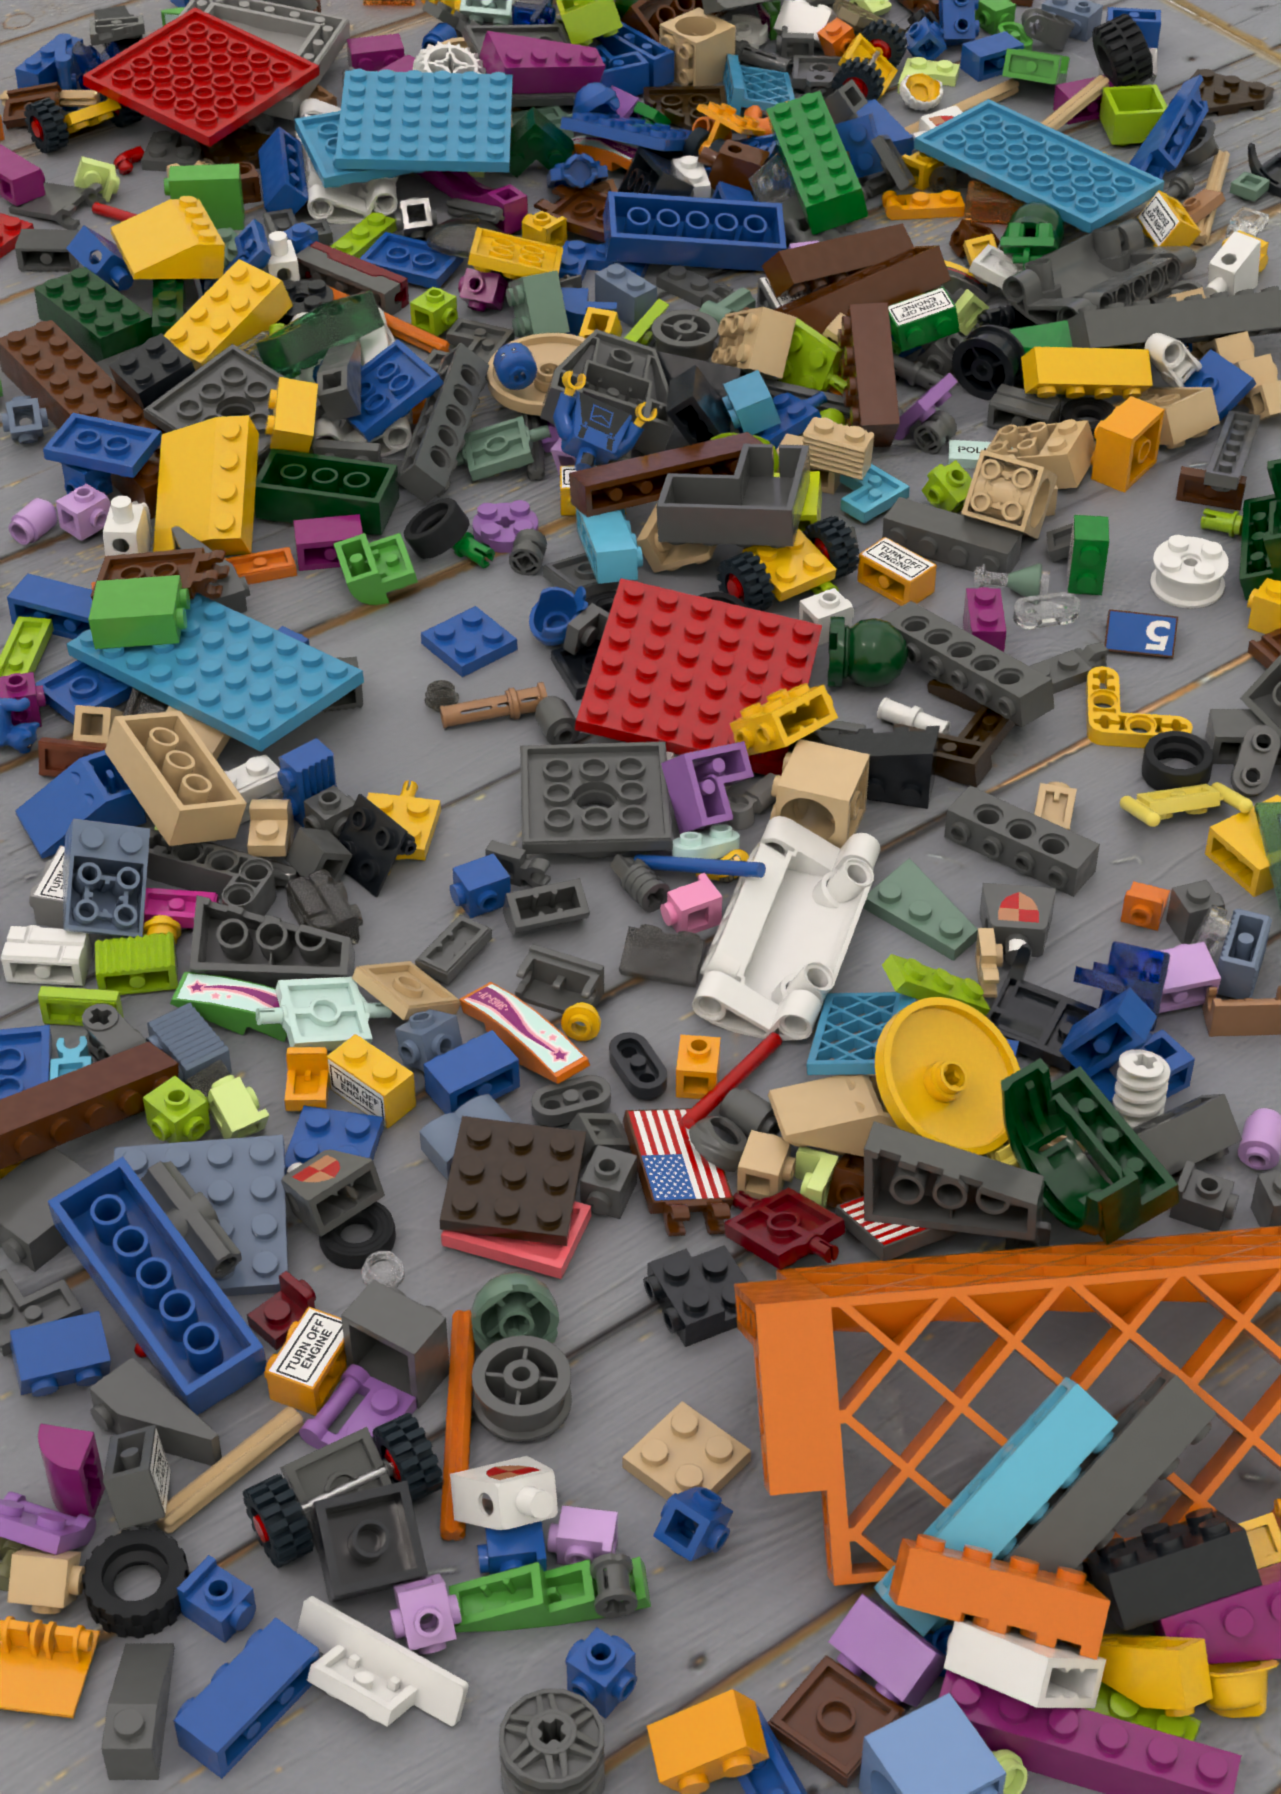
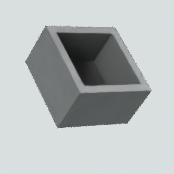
M373 1279L341 1315L347 1368L351 1364L359 1365L371 1377L416 1397L418 1409L448 1376L449 1351L446 1317L442 1316L435 1308L423 1306L406 1297L399 1289L387 1287Z

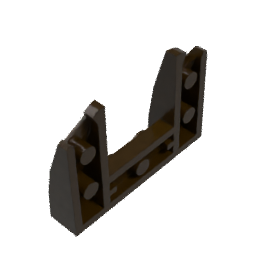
M933 679L927 684L929 693L976 713L958 737L939 733L935 774L951 781L977 788L992 768L991 755L1014 725H1019L978 703L964 693L957 691L952 686ZM898 723L893 725V731L894 727H909L910 731H926L925 729Z

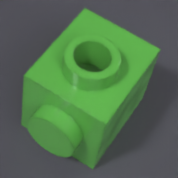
M979 0L978 10H975V20H979V27L991 35L997 34L999 24L1015 21L1016 4L1009 0Z

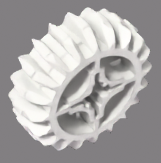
M439 41L435 46L428 44L426 49L420 50L413 63V70L425 73H435L437 71L464 73L473 71L478 74H486L483 60L479 59L478 53H471L470 47L461 48L460 43L457 46L451 45L449 41L446 45Z

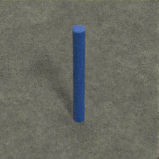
M637 854L634 857V860L639 858L652 870L757 878L764 877L766 872L765 864L762 862Z

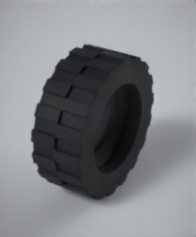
M139 1528V1530H122L120 1534L111 1535L104 1539L105 1542L100 1546L97 1545L93 1549L90 1559L86 1560L84 1565L85 1574H82V1583L88 1609L91 1611L92 1618L96 1624L100 1623L103 1630L108 1633H116L118 1637L127 1638V1636H135L136 1639L145 1638V1635L152 1633L154 1635L158 1634L166 1626L173 1625L177 1621V1617L182 1613L177 1588L190 1575L186 1554L183 1548L178 1547V1542L172 1536L169 1538L165 1536L164 1532L157 1529L156 1531H151L148 1528ZM136 1565H150L154 1567L161 1576V1582L158 1590L153 1595L141 1600L126 1601L115 1593L114 1581L121 1571Z

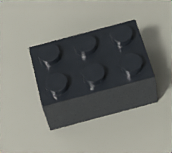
M1202 1508L1186 1514V1521L1171 1526L1168 1523H1157L1147 1526L1141 1530L1142 1536L1124 1541L1123 1538H1112L1104 1548L1091 1552L1086 1557L1094 1587L1111 1601L1108 1616L1122 1629L1127 1631L1262 1585L1245 1528L1218 1510L1213 1511L1212 1508Z

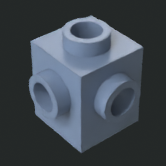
M18 396L12 398V401L5 402L7 412L1 413L4 432H10L12 441L19 440L20 444L37 442L38 437L44 436L43 427H49L46 407L39 408L38 398ZM23 418H29L32 424L20 426V421Z
M429 1009L415 1013L410 1016L408 1022L395 1029L399 1045L398 1052L402 1058L403 1065L421 1069L423 1072L424 1063L463 1045L457 1016Z

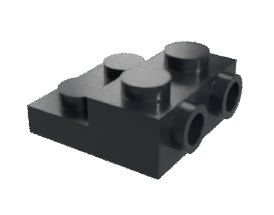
M725 1245L691 1257L688 1250L684 1249L647 1263V1277L643 1279L649 1299L652 1302L658 1301L662 1308L663 1319L668 1330L671 1333L676 1332L685 1347L737 1328L734 1284L746 1283L748 1281Z

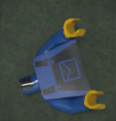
M573 371L565 372L562 376V383L566 388L564 392L560 393L553 414L557 433L562 439V451L576 458L574 466L576 471L592 468L595 465H605L609 460H619L633 449L644 431L642 426L645 422L654 420L657 415V408H654L650 416L645 418L641 410L646 402L639 404L635 409L637 418L633 422L631 421V414L579 391L574 394L575 390L584 387L586 377L580 373L577 383L572 385L571 377Z

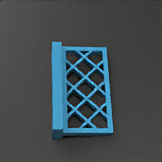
M727 54L722 80L723 86L725 85L727 104L737 109L735 114L740 116L741 107L748 108L758 105L761 110L766 111L767 108L773 107L778 103L795 99L789 73L743 66L739 63L738 55Z
M897 992L828 993L807 1060V1075L875 1074V1059H868L875 1058L877 1042H871L879 1039L883 1028L896 1013L918 1001V999ZM839 1040L838 1042L831 1044V1042ZM852 1049H857V1050L854 1051V1052H851V1053L848 1052V1051H850V1050H852Z

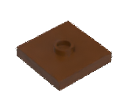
M825 1655L768 1721V1724L779 1741L847 1788L860 1773L864 1737L905 1716V1709L877 1692L874 1687Z

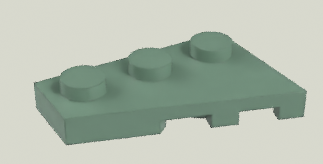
M910 858L869 891L863 909L953 961L977 941L978 929Z

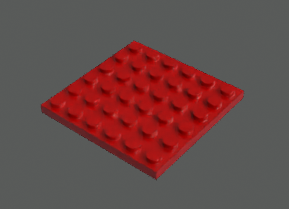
M194 7L82 76L84 86L210 147L318 77L320 70L319 65Z
M620 578L578 711L574 730L627 743L666 742V752L678 755L735 743L730 723L742 717L740 713L742 709L756 703L763 705L768 702L766 697L776 691L785 688L789 691L801 684H809L823 625ZM789 746L748 756L752 771L763 775L772 773L781 776L783 761Z

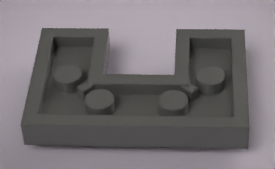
M458 318L446 333V339L450 345L457 346L460 342L463 343L487 364L496 351L505 344L515 340L514 330L462 318ZM433 349L424 362L437 372L441 359L449 352Z

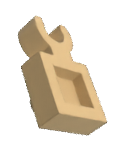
M978 928L975 951L978 983H980L984 991V998H997L996 983H999L997 967H1002L1003 946L1002 944H996L994 928Z

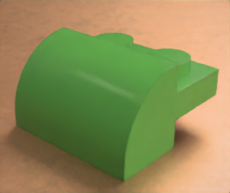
M365 533L333 543L348 589L353 597L362 603L369 605L389 603L386 595L387 592L402 589L418 582L401 533L370 543Z

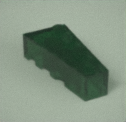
M369 290L323 303L255 344L263 364L284 377L292 379L301 374L300 369L304 370L317 365L319 359L325 358L329 348L354 342L385 324L372 291Z

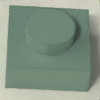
M1244 171L1231 182L1230 193L1240 196L1243 200L1255 202L1268 191L1270 180Z

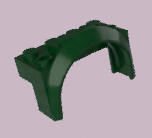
M1281 459L1267 461V470L1274 494L1244 500L1239 581L1245 600L1249 599L1254 588H1260L1266 578L1281 581Z
M1040 1058L1001 1080L1003 1120L1013 1154L1021 1169L1044 1176L1043 1205L1063 1225L1092 1236L1099 1235L1105 1244L1109 1245L1180 1203L1178 1183L1081 1066L1051 1083L1049 1068ZM1061 1135L1067 1136L1057 1144L1043 1152H1039L1040 1147L1050 1143ZM1076 1140L1083 1145V1147L1096 1161V1163L1100 1166V1168L1104 1171L1108 1178L1113 1182L1112 1185H1110L1094 1168V1166L1091 1164V1162L1088 1160V1158L1085 1156V1154L1079 1147Z

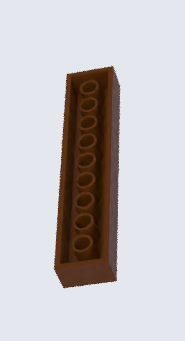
M53 320L38 322L35 326L21 331L10 332L0 338V365L2 372L26 396L38 398L39 408L46 407L48 419L58 429L61 428L72 413L160 430L162 434L167 433L145 419L143 409ZM161 444L134 478L122 477L111 473L112 484L123 496L129 497L131 502L137 501L139 504H147L150 519L156 517Z

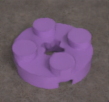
M516 500L512 503H483L478 506L477 514L472 522L474 539L480 543L482 541L490 545V548L498 553H511L514 539L521 530L534 529L539 531L536 514L530 510L529 503L523 500Z

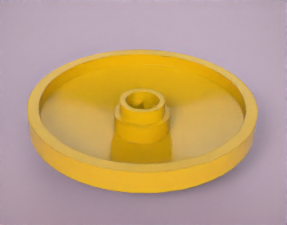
M924 998L915 1001L896 1013L883 1028L875 1052L877 1086L883 1103L896 1125L901 1130L981 1156L994 1151L1008 1140L1003 1120L1001 1080L1019 1071L1020 1067L1012 1048L1000 1030L975 1008L951 998Z

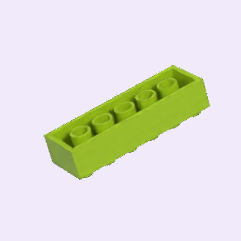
M556 0L571 44L587 46L593 43V38L601 35L604 38L613 36L619 32V28L623 27L614 0Z

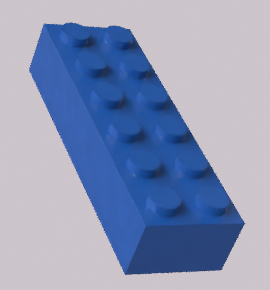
M608 191L603 212L606 261L764 271L762 265L778 251L787 249L782 203Z
M123 1156L47 1201L58 1232L175 1396L197 1416L264 1373L267 1362L263 1345Z

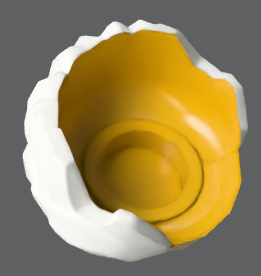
M923 73L907 75L899 86L900 95L905 105H909V108L915 111H928L940 103L943 96L942 82L933 80L929 75Z

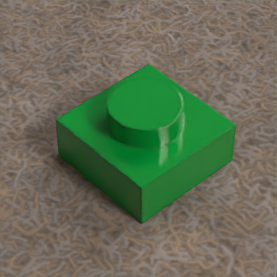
M640 101L637 102L633 110L642 117L641 119L646 120L645 123H661L666 125L671 123V120L661 112Z

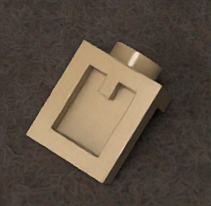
M1062 782L1040 783L1034 815L1070 830L1077 789L1070 788Z

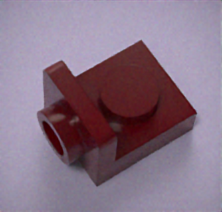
M288 1271L279 1275L281 1291L247 1314L248 1326L276 1351L286 1342V1336L292 1323L295 1321L299 1322L308 1307L315 1309L314 1301H316V1295L312 1287L303 1279L298 1281Z

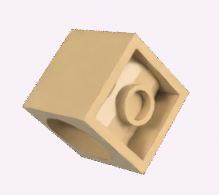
M699 7L660 24L659 43L675 52L674 82L681 86H713L723 81L727 54L735 55L736 26L713 14L705 15L704 10Z
M981 449L961 514L1019 531L1024 536L1038 539L1058 476L1045 467Z
M799 739L793 752H787L785 755L782 775H776L774 778L771 796L776 797V803L772 808L770 819L777 816L787 817L841 848L849 837L856 834L866 811L870 754Z

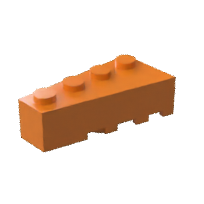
M918 1534L916 1541L902 1538L889 1591V1596L896 1605L957 1622H963L965 1614L973 1616L972 1623L1004 1635L1011 1632L1012 1626L1020 1628L1019 1633L1035 1640L1037 1644L1055 1648L1059 1639L1068 1641L1080 1650L1079 1655L1097 1660L1111 1601L1085 1580V1573L1061 1566L1057 1568L1056 1573L1039 1570V1562L1020 1556H1011L1010 1563L992 1559V1551L973 1545H964L963 1552L945 1548V1540L925 1534Z

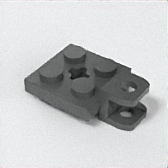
M794 55L792 88L804 91L805 94L821 91L825 99L835 89L831 88L835 74L840 68L838 62L842 57Z

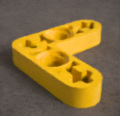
M1104 666L1092 668L1088 672L1086 682L1087 737L1091 742L1102 746L1145 748L1149 739L1159 733L1183 731L1192 734V723L1184 717L1121 712L1118 673ZM1100 683L1105 684L1106 689H1100ZM1103 703L1108 704L1111 707L1102 708L1096 706L1095 704ZM1139 728L1144 729L1148 732L1137 733L1132 731L1131 729Z

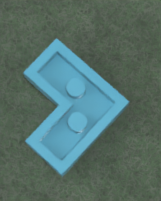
M871 464L863 480L840 474V482L854 490L841 498L840 509L862 523H866L890 509L899 497L905 499L909 497L910 486Z

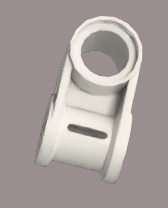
M1155 333L1145 343L1144 349H1149L1150 361L1160 372L1162 379L1171 387H1184V383L1194 371L1198 372L1202 368L1201 363L1188 351L1184 343L1162 333Z

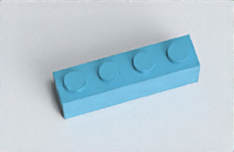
M576 508L577 532L597 583L620 582V578L638 580V567H643L641 546L637 547L635 533H631V524L629 520H626L625 509L586 517Z

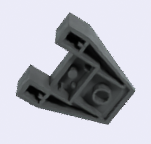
M596 329L554 370L543 402L540 418L554 424L553 414L560 393L564 392L566 388L562 383L563 374L567 371H573L571 383L575 385L578 375L581 373L585 375L586 383L583 388L575 390L574 394L579 391L631 414V421L633 422L637 418L635 409L639 404L646 402L641 410L645 418H648L652 410L657 408V415L654 420L645 422L642 426L644 431L633 449L639 450L645 455L665 451L674 428V423L666 413L669 386L656 349Z

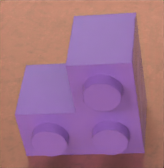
M744 741L685 753L661 763L680 834L707 829L712 825L733 820L725 787L754 777Z

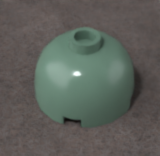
M519 1272L503 1273L490 1279L476 1294L471 1308V1322L474 1340L482 1352L496 1341L512 1336H534L547 1340L552 1344L556 1340L558 1334L557 1326L560 1321L557 1303L546 1284L537 1278Z

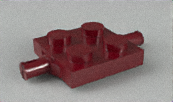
M789 1187L773 1196L762 1199H754L741 1190L739 1194L736 1192L733 1195L732 1205L742 1210V1212L724 1222L725 1236L779 1270L794 1264L795 1261L808 1254H815L827 1263H832V1261L837 1259L839 1249L829 1242L845 1234L844 1219Z

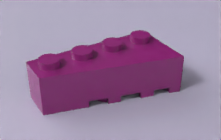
M493 31L486 32L479 55L480 60H483V66L487 74L494 72L513 74L512 94L578 92L588 83L600 82L605 69V64L595 47Z
M1281 1562L1258 1569L1262 1582L1260 1586L1152 1622L1156 1636L1204 1638L1208 1664L1281 1659Z

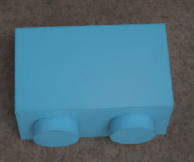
M759 370L723 384L727 396L722 397V400L735 429L741 427L743 433L748 432L754 435L781 423L772 396Z

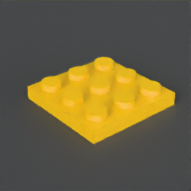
M477 227L468 264L473 265V268L478 271L491 272V270L502 272L505 277L515 280L525 276L557 270L559 275L563 248Z

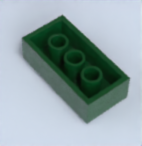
M86 267L76 268L66 275L49 279L44 284L34 287L39 319L41 321L53 320L95 363L136 346H141L148 339L153 338L152 316Z
M272 448L256 477L255 518L273 522L294 523V520L360 514L363 533L382 535L400 497L399 483L396 481L398 466Z

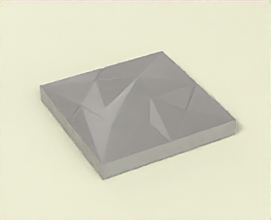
M190 0L179 15L181 16L196 7L319 65L320 75L262 112L270 116L289 120L295 119L299 113L302 101L310 97L345 45L346 39L350 37V19L262 0Z

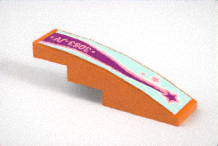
M592 135L575 136L572 139L574 141L575 153L588 154L594 161H600V166L607 165V169L610 171L620 167L628 170L639 147Z
M489 982L459 999L463 1013L483 1022L486 1032L493 1030L516 1055L520 1065L554 1083L559 1084L590 1066L589 1059L561 1031L532 1007L498 985Z

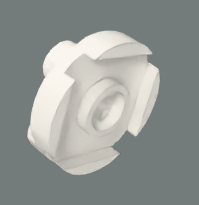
M737 14L732 15V20L727 21L736 26V41L745 40L751 47L759 49V46L767 41L768 25L766 23L762 25L760 18L752 15Z

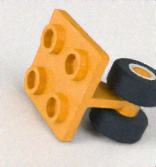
M709 102L708 105L698 104L696 110L716 121L711 132L698 127L690 133L684 144L683 155L699 157L704 146L719 152L725 142L723 139L731 129L739 134L764 136L766 130L758 126L760 122L746 115L742 118L735 114L737 109L728 104L721 103V106L713 102Z

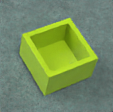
M1157 84L1103 87L1099 118L1111 144L1127 146L1132 143H1143L1168 106Z

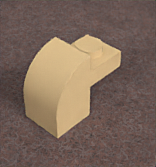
M252 799L249 806L248 854L256 857H286L293 843L295 829L291 800Z

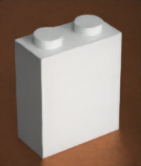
M972 1620L954 1621L953 1630L947 1641L944 1669L1036 1708H1095L1106 1659L1098 1656L1097 1660L1081 1656L1079 1655L1080 1650L1059 1640L1055 1648L1037 1644L1035 1640L1019 1633L1020 1628L1012 1626L1011 1632L1004 1635L972 1623Z

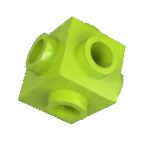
M432 287L410 302L411 324L439 336L452 327L458 319L457 296L447 293L440 288Z
M957 460L945 467L943 464H939L928 473L927 477L929 480L921 491L934 507L958 513L963 510L972 479Z
M176 1076L143 1097L147 1124L153 1134L161 1141L166 1140L169 1143L196 1141L211 1129L208 1113L210 1104L201 1091L197 1089L192 1090Z

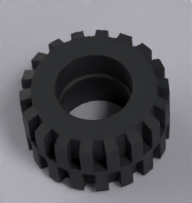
M1122 14L1093 29L1092 42L1098 63L1105 77L1115 87L1135 86L1152 77L1153 62L1149 47L1139 26L1128 14Z

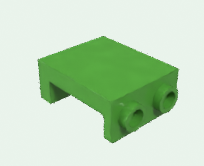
M1007 48L1002 76L1054 85L1066 83L1070 58L1068 56Z

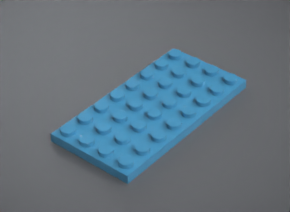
M990 99L917 136L914 140V148L925 153L926 156L935 158L951 168H956L968 174L971 178L987 183L990 187L999 189L1011 195L1014 199L1022 200L1026 203H1047L1059 212L1064 222L1087 233H1091L1093 230L1108 224L1154 197L1158 190L1163 192L1164 180Z
M199 593L195 594L194 599H190V609H185L187 628L181 630L179 643L95 649L91 629L82 632L80 636L67 643L69 655L260 752L364 683L363 670Z

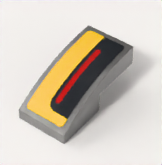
M944 259L951 281L942 284V286L953 295L962 288L964 291L966 289L971 291L984 303L990 298L988 284L977 280L974 274L968 272L969 268Z

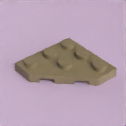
M835 0L832 7L836 16L843 19L845 23L857 32L863 31L870 22L875 21L877 23L879 19H883L845 0ZM899 27L898 33H900L901 31H904V33H906L907 30Z

